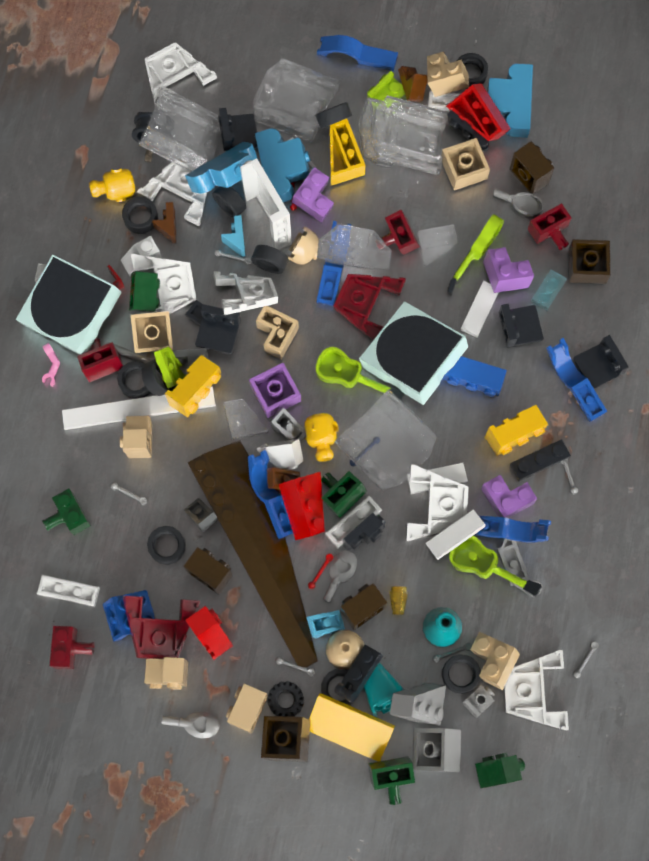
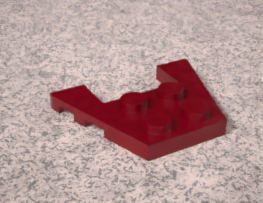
M348 274L336 299L334 309L373 341L384 328L381 325L368 321L381 289L400 296L406 278L399 277L398 279L390 278L389 276L372 277V275Z
M123 596L136 657L149 659L178 658L189 629V625L185 620L195 613L196 608L199 607L200 600L181 599L179 620L141 618L143 597Z

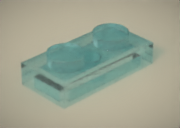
M550 270L531 302L548 310L567 278Z

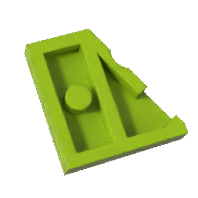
M170 347L154 352L156 363L160 367L162 378L167 388L177 385L176 381L179 378L183 380L186 374L184 375L179 368L182 364L175 357Z

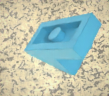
M238 215L234 216L235 223H231L232 233L221 234V239L225 245L241 257H246L242 217Z
M340 610L306 617L312 637L315 639L325 634L345 629Z

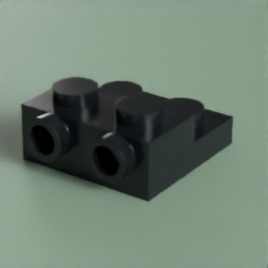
M374 513L370 514L343 539L345 549L348 551L351 549L356 550L363 543L362 540L367 544L371 541L375 543L382 536V530L386 524L385 520L379 514L377 516Z

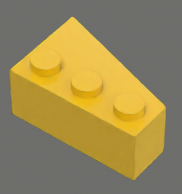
M202 355L187 369L188 373L183 380L179 378L176 381L177 387L172 392L168 390L165 393L169 406L187 418L190 414H194L197 411L199 402L202 398L205 399L209 395L211 386L217 384L221 378L220 367Z
M537 405L517 413V416L511 419H504L503 423L497 427L492 425L488 428L485 438L496 456L501 453L504 456L513 450L512 447L516 445L522 446L529 441L528 438L534 435L538 437L546 432L545 429L548 423Z

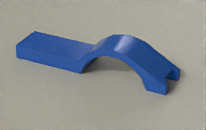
M345 35L323 36L320 39L322 44L321 48L317 50L318 55L327 56L333 52H340L352 56L359 64L394 72L398 52L363 45L357 39Z
M333 221L317 303L334 306L336 302L352 224L343 227L337 226V221Z
M564 338L559 340L560 343L553 348L550 345L546 349L557 375L571 390L590 422L606 413L607 410L588 378L584 377L575 367L569 355V346Z
M266 450L260 452V456H248L249 477L255 494L265 503L277 537L280 539L293 534V530L282 495L275 489L268 488L267 464L270 459Z
M479 516L486 527L473 535L478 537L505 538L519 542H543L549 539L547 533L551 521L539 519L538 522H522L506 517Z

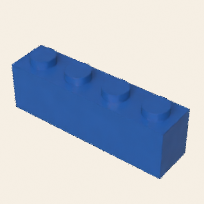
M461 356L442 379L451 385H463L470 391L479 390L487 396L494 397L500 394L507 370Z

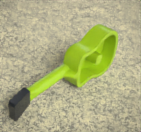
M495 214L490 217L450 280L447 290L448 294L452 296L456 282L470 262L474 259L479 260L484 256L504 224L502 218Z
M326 348L318 357L316 374L325 383H337L346 388H353L359 382L383 392L388 397L399 402L404 396V393L399 388H390L362 376L361 363L350 359L339 348Z
M471 536L450 551V561L458 571L475 573L484 579L489 578L492 573H495L522 587L524 591L535 597L542 588L539 583L530 580L526 581L497 566L499 558L496 552L486 548L475 536Z

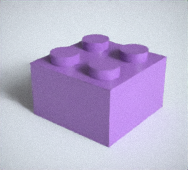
M284 363L249 379L250 386L267 418L275 415L281 407L287 409L301 402V394Z

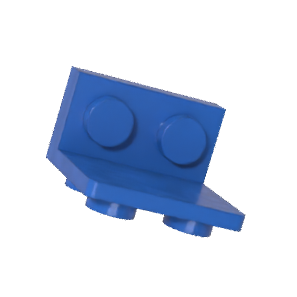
M147 590L111 597L103 603L113 642L119 641L131 634L123 596L143 597L141 618L155 619Z

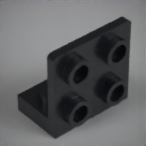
M219 108L218 120L223 150L228 151L242 142L252 143L254 148H258L255 136L257 128L254 114L231 116V114H227L226 108Z
M509 303L501 305L499 317L507 347L543 341L544 337L535 305L510 309Z
M202 304V321L195 346L231 355L241 322L240 312L224 315L223 308Z
M610 335L604 337L599 345L573 358L582 375L588 378L594 389L625 374L629 368Z

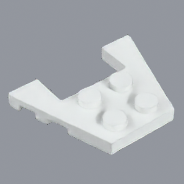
M176 42L145 58L157 111L171 104L163 88L194 72L203 86L217 79L214 71H210L201 61L198 62L189 52Z
M178 156L157 177H153L146 186L138 189V196L148 198L151 201L154 200L160 188L163 187L192 202L184 218L197 226L201 224L207 192L202 194L192 192L185 177L186 174L200 167L199 165Z
M131 254L134 271L153 268L154 273H157L160 279V288L157 290L160 307L152 313L169 311V314L197 300L190 263Z
M214 271L213 273L216 286L235 285L239 299H222L224 315L278 303V295L271 278L248 275L247 278L237 277L235 273H230L229 276L221 275L219 271Z
M416 465L410 466V482L430 483L428 522L427 524L407 523L406 541L442 532L467 514L468 486Z
M558 650L513 668L504 686L505 713L561 730H569L567 711L546 712L543 670L563 669V650Z

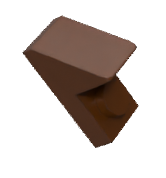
M401 66L398 72L407 101L422 102L428 81L427 75L417 74L415 67Z
M166 202V209H163V220H152L153 227L169 241L177 243L175 207L173 202Z
M274 467L267 469L268 488L275 489L278 493H281L278 484L300 478V472Z

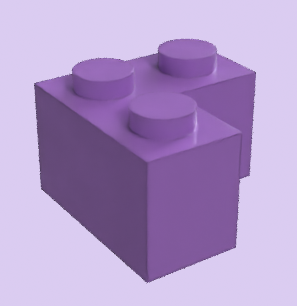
M314 167L294 194L292 203L322 223L332 210L334 202L321 194L328 184L329 177Z
M506 247L489 249L483 263L494 293L529 288L534 277L529 260L511 263Z
M501 475L484 483L481 488L498 517L509 518L531 506L537 500L528 482L510 491Z

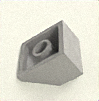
M414 728L413 770L460 772L461 730Z

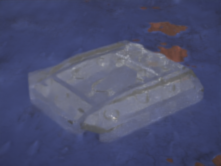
M282 59L268 69L253 99L255 121L312 143L319 129V123L315 115L326 110L331 98L334 97L340 85V80Z
M162 86L139 145L189 171H193L214 157L221 137L219 115Z
M387 95L385 100L377 107L374 115L371 144L377 159L439 176L442 167L443 156H441L443 130L446 127L447 111Z
M388 390L334 443L381 490L403 484L410 477V466L416 465L420 467L430 457L437 436Z

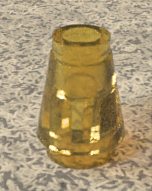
M391 586L389 595L392 614L404 615L409 593L407 592V587Z

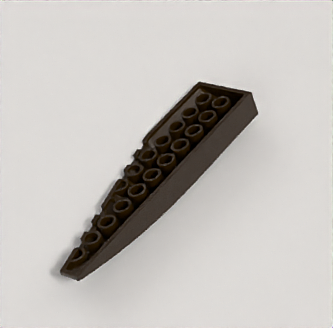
M241 440L204 453L187 462L296 664L307 668L318 662L286 538L278 539L265 503L258 498L252 488L249 477V455Z

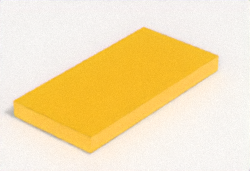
M319 693L309 718L310 732L376 761H381L395 727L391 723L322 693Z

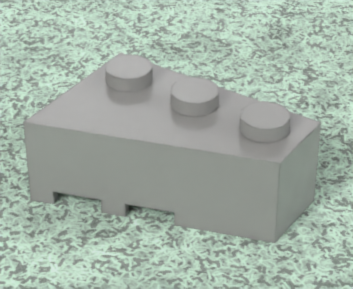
M423 683L421 686H414L413 689H405L393 693L390 715L417 723L440 726L444 716L443 704L446 685Z

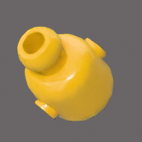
M111 169V171L103 174L102 181L92 180L89 182L92 197H99L101 194H105L109 200L123 202L135 194L134 179L129 169Z
M328 413L313 414L307 417L304 422L305 440H307L310 447L317 449L315 456L319 462L332 460L334 453L330 446L337 440L338 424L334 421L332 415Z

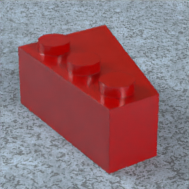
M483 84L471 85L446 106L459 115V118L469 123L475 131L488 141L498 140L511 129Z
M321 471L278 484L295 540L325 532Z
M204 606L185 620L214 660L233 647V644L219 626L222 622L213 608L208 610Z

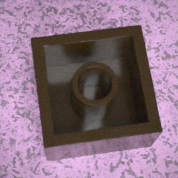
M530 141L514 152L509 170L525 189L534 195L549 184L554 171V165L550 159L542 154L540 147Z
M572 239L569 246V282L606 284L611 276L610 241Z
M197 547L183 567L188 574L219 595L233 577L230 565L222 559L219 561L215 560L214 554L208 549L203 548L201 550Z
M374 583L370 586L365 584L358 589L356 596L352 597L350 595L342 601L340 612L355 631L386 609L388 602Z
M264 716L261 758L269 761L308 762L310 720L304 717Z

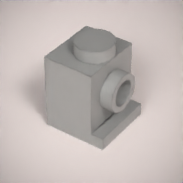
M481 685L462 703L477 718L495 701L492 698L495 694L489 687L483 688ZM479 696L484 697L485 701L483 704L477 701Z

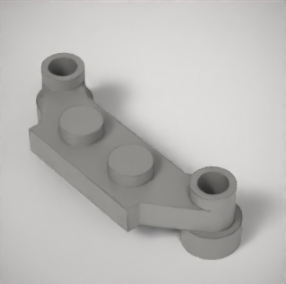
M504 538L502 546L497 549L504 570L526 581L530 580L516 541ZM508 580V582H509V584H510V587H511V586H516L517 588H519V589H521L522 591H524L522 587H520V586H518V585H516V584H514V583H512L511 581ZM530 580V581H533V582H536V583L541 584V582L538 581V580Z

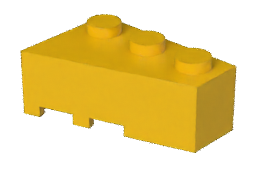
M347 118L330 125L331 186L365 175V162Z

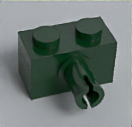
M138 271L131 273L129 311L150 313L156 311L159 306L157 290L160 288V279L157 273Z
M350 471L339 481L330 472L325 474L328 479L324 476L321 479V482L330 489L322 497V500L339 518L367 492L363 483Z
M70 488L52 497L58 508L57 513L42 520L47 531L61 523H66L73 535L91 526Z
M507 752L495 755L496 759L494 755L482 758L483 762L475 764L480 789L522 780L521 771L525 769L523 759L517 758V755L508 756Z
M407 756L368 763L371 784L374 790L387 788L389 804L396 805L395 799L397 804H401L400 785L415 783L413 763Z

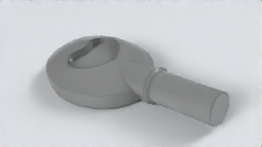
M495 189L493 196L511 202L518 212L527 216L540 215L544 208L540 198L531 193L520 192L516 195H511Z
M344 550L339 552L330 564V577L332 581L323 598L326 602L330 603L339 583L347 582L356 570L357 560L351 551Z
M206 712L192 713L186 719L181 717H162V724L184 727L190 735L196 738H210L218 732L220 727L217 718Z

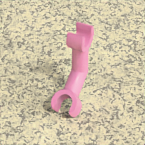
M47 343L42 347L52 365L49 372L42 377V382L45 383L47 378H52L50 385L53 386L56 382L54 377L60 366V361L50 344Z

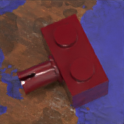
M561 203L530 220L527 230L537 244L547 238H552L558 249L562 250L569 245V242L561 231L569 226L572 217Z
M402 210L385 217L390 233L375 240L380 250L395 243L399 251L405 255L420 247Z
M96 338L95 344L91 346V351L77 356L81 370L89 382L112 374L122 368L123 363L120 354L113 342L101 346L100 339Z
M53 626L49 666L54 669H74L75 655H93L94 650L86 648H94V642H77L78 629L75 627Z

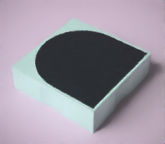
M52 255L16 320L35 332L49 337L81 355L90 350L102 323L109 316L122 292L109 282Z
M404 301L359 359L363 369L381 380L395 385L401 392L424 405L439 386L443 376L455 365L468 348L466 336Z

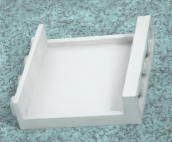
M258 159L246 161L240 167L245 201L247 202L257 197L270 220L272 247L282 250L292 245L290 213Z

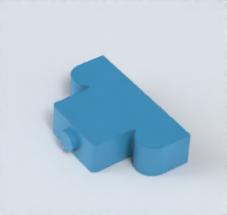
M513 64L509 68L507 79H489L487 92L511 128L506 132L511 137L528 138L530 132L533 65Z
M272 128L255 133L262 168L282 202H287L295 194L291 183L306 179L310 174L308 162L311 159L309 152L305 151L300 138L284 142L279 131Z
M242 142L186 174L185 177L191 191L195 193H206L215 186L228 188L242 180L240 167L246 161H253L256 158L258 159L252 143Z

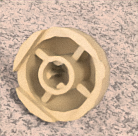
M305 226L302 228L304 230L303 234L298 233L289 249L292 251L291 255L287 254L291 262L301 265L309 263L312 259L316 260L321 252L318 249L320 245L318 236Z
M340 630L333 633L328 639L326 656L335 668L349 670L365 644L356 632Z

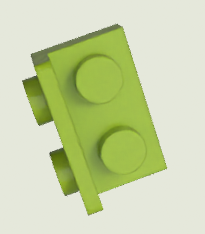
M390 71L387 75L384 74L380 78L379 83L376 86H372L367 92V103L382 115L405 94L403 85L394 78V72Z

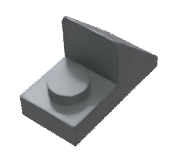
M207 348L172 350L182 365L188 363V368L200 355L208 358Z
M281 407L270 420L273 430L280 433L286 440L299 439L301 441L306 435L305 429L284 407Z
M197 498L184 509L202 532H205L217 522L215 513L200 498Z

